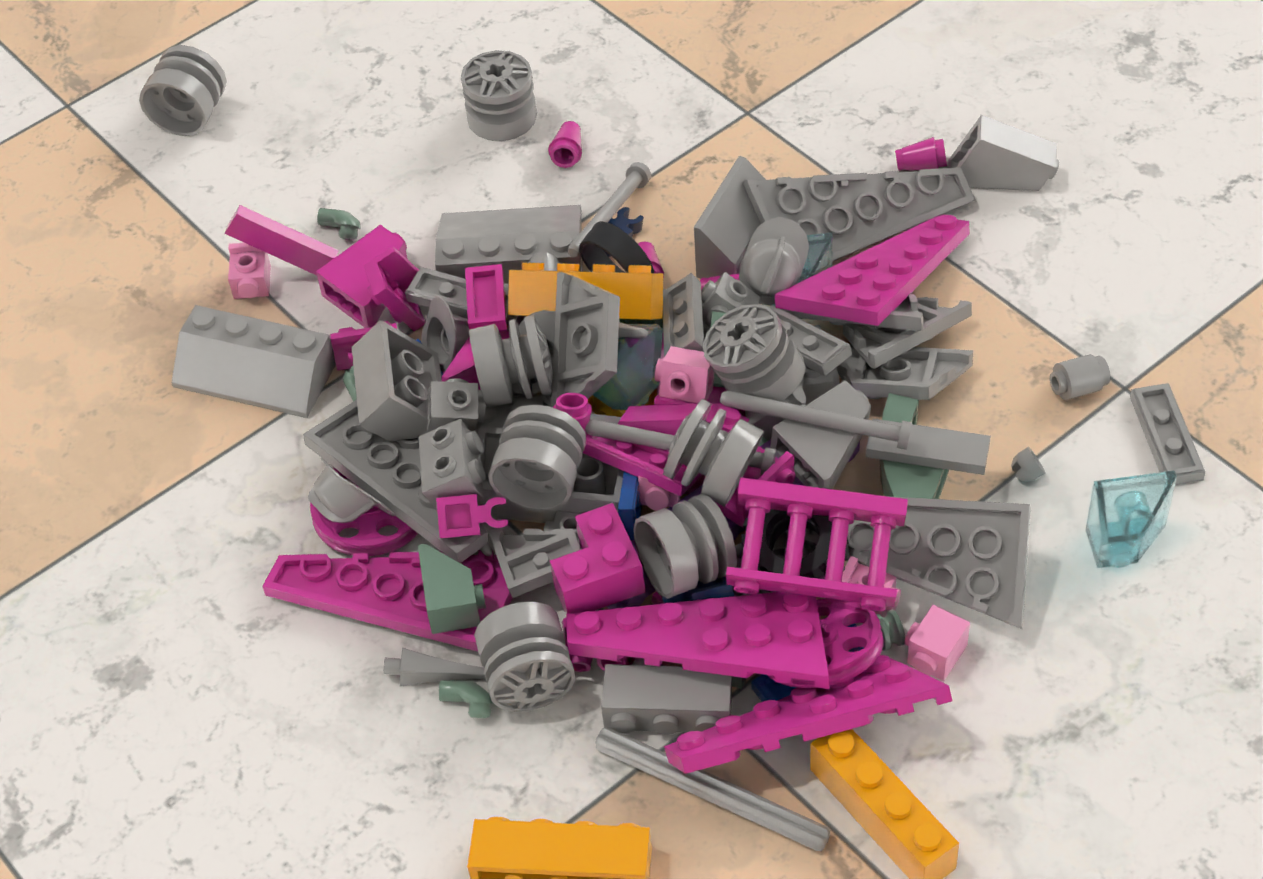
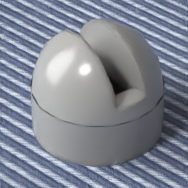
M1030 447L1025 448L1013 458L1011 464L1012 471L1017 472L1016 478L1021 481L1029 482L1046 473Z

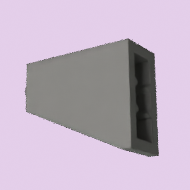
M981 115L949 158L948 168L961 167L970 188L1039 191L1048 179H1052L1058 171L1057 143Z
M846 380L805 406L868 420L871 405L865 394L860 390H855ZM785 419L773 427L770 448L776 449V456L778 458L786 451L794 455V472L796 477L805 486L833 489L863 435Z

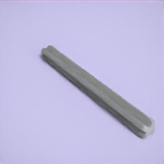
M604 727L596 738L595 743L598 751L809 848L822 851L828 843L830 829L827 826L704 770L684 774L668 762L666 753L614 729Z

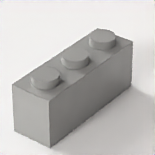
M605 664L601 706L604 727H609L620 733L656 731L660 734L669 735L676 732H701L716 726L715 723L719 719L731 716L732 676L683 670L682 666L658 667Z

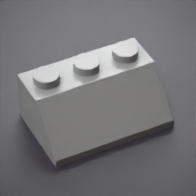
M739 156L694 226L697 278L722 276L724 272L729 275L740 273L741 264L750 239L756 228L761 224L742 182L746 179H766L745 157Z
M380 320L352 346L359 425L367 432L377 434L388 441L419 438L420 435L427 433V395L431 381L442 382L438 353Z

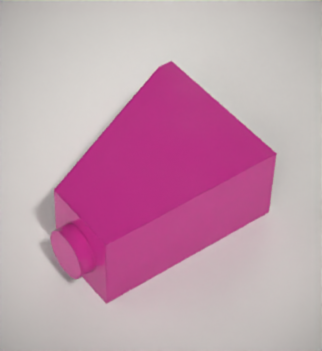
M382 225L377 226L316 271L321 295L364 328L373 327L386 308L384 304L377 305L369 295L367 287L370 286L364 265L391 247H395L407 258V245L404 239L398 233H392Z

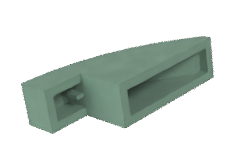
M889 393L882 420L901 423L903 420L917 425L919 400ZM879 459L880 480L884 496L940 498L949 470Z

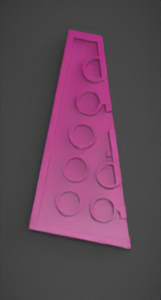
M952 215L936 216L790 288L776 293L775 308L879 326L970 234L969 221L958 220Z
M478 550V555H471L461 562V564L471 569L474 585L482 584L486 608L478 610L480 622L488 614L503 606L510 605L513 598L508 590L497 555H494L493 550L491 556H485ZM390 552L389 557L369 558L368 553H353L352 558H329L327 554L279 555L262 586L265 596L478 652L474 637L477 626L432 634L426 609L419 552Z
M772 592L566 614L569 655L618 661L624 656L643 658L645 665L660 667L662 661L681 663L683 670L748 678L754 673L775 676V682L792 684L793 678L814 681L815 687L830 689L817 600L814 596Z
M879 655L877 660L864 672L847 681L831 685L830 689L795 688L791 691V695L780 700H767L756 704L753 707V711L740 716L731 715L723 717L716 721V726L701 732H686L677 738V742L664 746L668 762L684 774L735 761L741 755L740 750L763 749L764 752L781 748L779 740L802 734L803 741L805 742L870 724L874 720L873 714L897 713L898 716L915 712L913 703L933 698L936 700L937 705H941L953 700L949 685L898 662L887 655Z

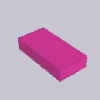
M502 264L465 268L469 330L495 324L498 330H507Z

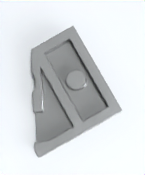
M501 529L489 531L512 598L554 582L550 560L581 550L573 529H553L551 531L524 529L523 535H504Z

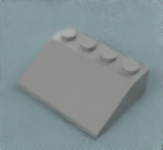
M581 205L442 213L436 236V271L466 279L465 268L502 264L504 284H509V270H522V263H528L533 255L540 252L553 254L559 263L580 264V271H583L581 256L571 257L568 254L569 245L582 231Z

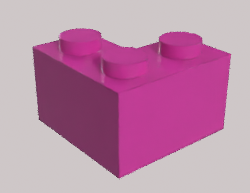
M611 503L576 515L575 521L581 550L550 560L555 590L565 613L595 611L646 593L642 564L614 504Z

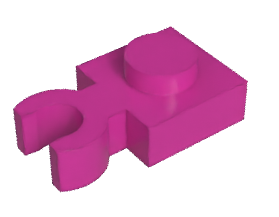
M477 494L436 498L440 538L480 535L479 523L483 522L494 528H502L508 525L507 519L495 520L491 516L492 507L498 504H506L505 498L494 497L489 499L485 505L479 506L477 504Z

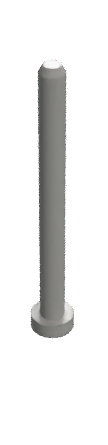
M635 162L626 170L625 181L569 245L568 254L571 257L580 256L579 245L595 223L600 221L608 223L634 190L644 187L650 181L651 172L645 164Z
M733 391L722 392L720 403L727 407L898 442L897 448L907 450L912 422L902 420V425L897 426Z
M593 419L588 422L585 431L592 436L663 450L669 449L675 436ZM766 447L764 453L755 452L749 467L761 469L762 475L775 463L776 449Z

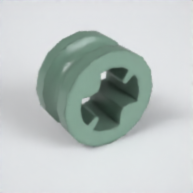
M893 609L887 611L885 617L876 614L880 621L884 640L882 650H889L893 643L897 646L904 645L905 633L896 611Z

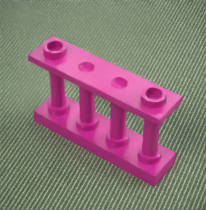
M740 477L738 505L745 506L749 514L741 568L727 567V585H732L735 591L745 594H758L759 589L858 602L861 608L871 611H885L886 606L894 607L897 589L884 588L891 530L895 529L896 526L904 527L908 499ZM770 509L787 511V515L790 516L783 574L758 571L765 514L769 513ZM812 515L829 516V521L832 522L825 579L800 576L807 519L812 518ZM854 520L871 522L870 525L874 527L867 585L842 582L849 524H853Z

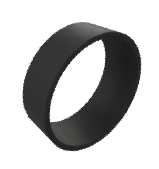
M603 221L595 223L579 245L580 256L590 272H593V264L615 265V272H624L604 252L606 251L622 266L626 273H628L629 265L651 266V273H654L652 263L643 249L627 233L613 224Z

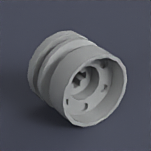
M185 45L169 47L160 57L153 74L149 76L141 90L139 102L142 111L151 122L169 133L182 136L195 135L205 127L212 114L213 107L217 105L219 98L225 90L227 83L225 72L214 58L202 50Z
M495 50L472 58L463 67L461 83L465 98L469 128L477 136L491 141L511 140L527 133L535 124L537 110L533 93L532 70L525 58L511 51Z
M761 304L742 305L720 317L706 333L702 345L704 357L712 366L713 371L719 376L721 383L727 391L782 402L801 383L805 371L804 359L795 343L788 337L787 330L781 324V320L769 306Z
M535 315L524 317L527 331L525 335L520 334L516 319L510 320L508 339L502 340L495 324L469 330L475 368L487 408L512 403L513 384L520 383L527 399L533 398L531 380L535 379L538 380L542 396L552 394L553 366L546 336L539 327Z
M701 399L696 408L684 418L668 449L669 454L663 475L673 479L681 466L685 465L687 469L681 484L687 487L698 473L706 476L701 494L711 497L714 502L725 507L739 485L740 477L742 478L765 431L740 419L728 433L722 430L727 411L719 409L711 423H709L706 419L711 410L712 403Z
M527 405L520 406L511 411L505 420L503 432L499 439V447L494 455L488 474L490 485L506 501L524 509L547 511L555 510L565 505L571 497L577 477L576 469L581 462L582 453L585 449L586 434L577 420L566 412L550 406Z
M705 494L695 496L689 499L688 502L684 500L675 504L672 511L663 508L641 516L635 521L634 541L643 570L659 595L667 599L696 588L698 580L706 584L716 580V578L726 576L727 567L736 568V548L727 520L719 506L711 497Z
M519 602L503 606L488 614L478 624L474 637L481 664L484 667L490 698L496 706L509 711H530L545 707L561 699L571 690L576 680L574 668L570 660L568 648L565 646L564 634L558 614L549 605L538 602Z

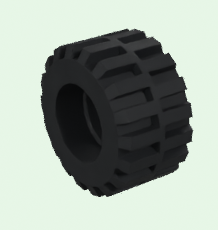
M770 509V512L765 514L758 571L783 574L785 559L776 556L773 553V547L777 538L783 532L789 530L790 516L787 515V511ZM812 515V518L807 519L806 528L816 532L819 535V540L814 550L802 558L800 576L825 579L832 522L829 521V516ZM745 518L743 524L745 532L747 528L748 518ZM741 534L743 547L746 534ZM847 545L844 561H848L849 558V550Z

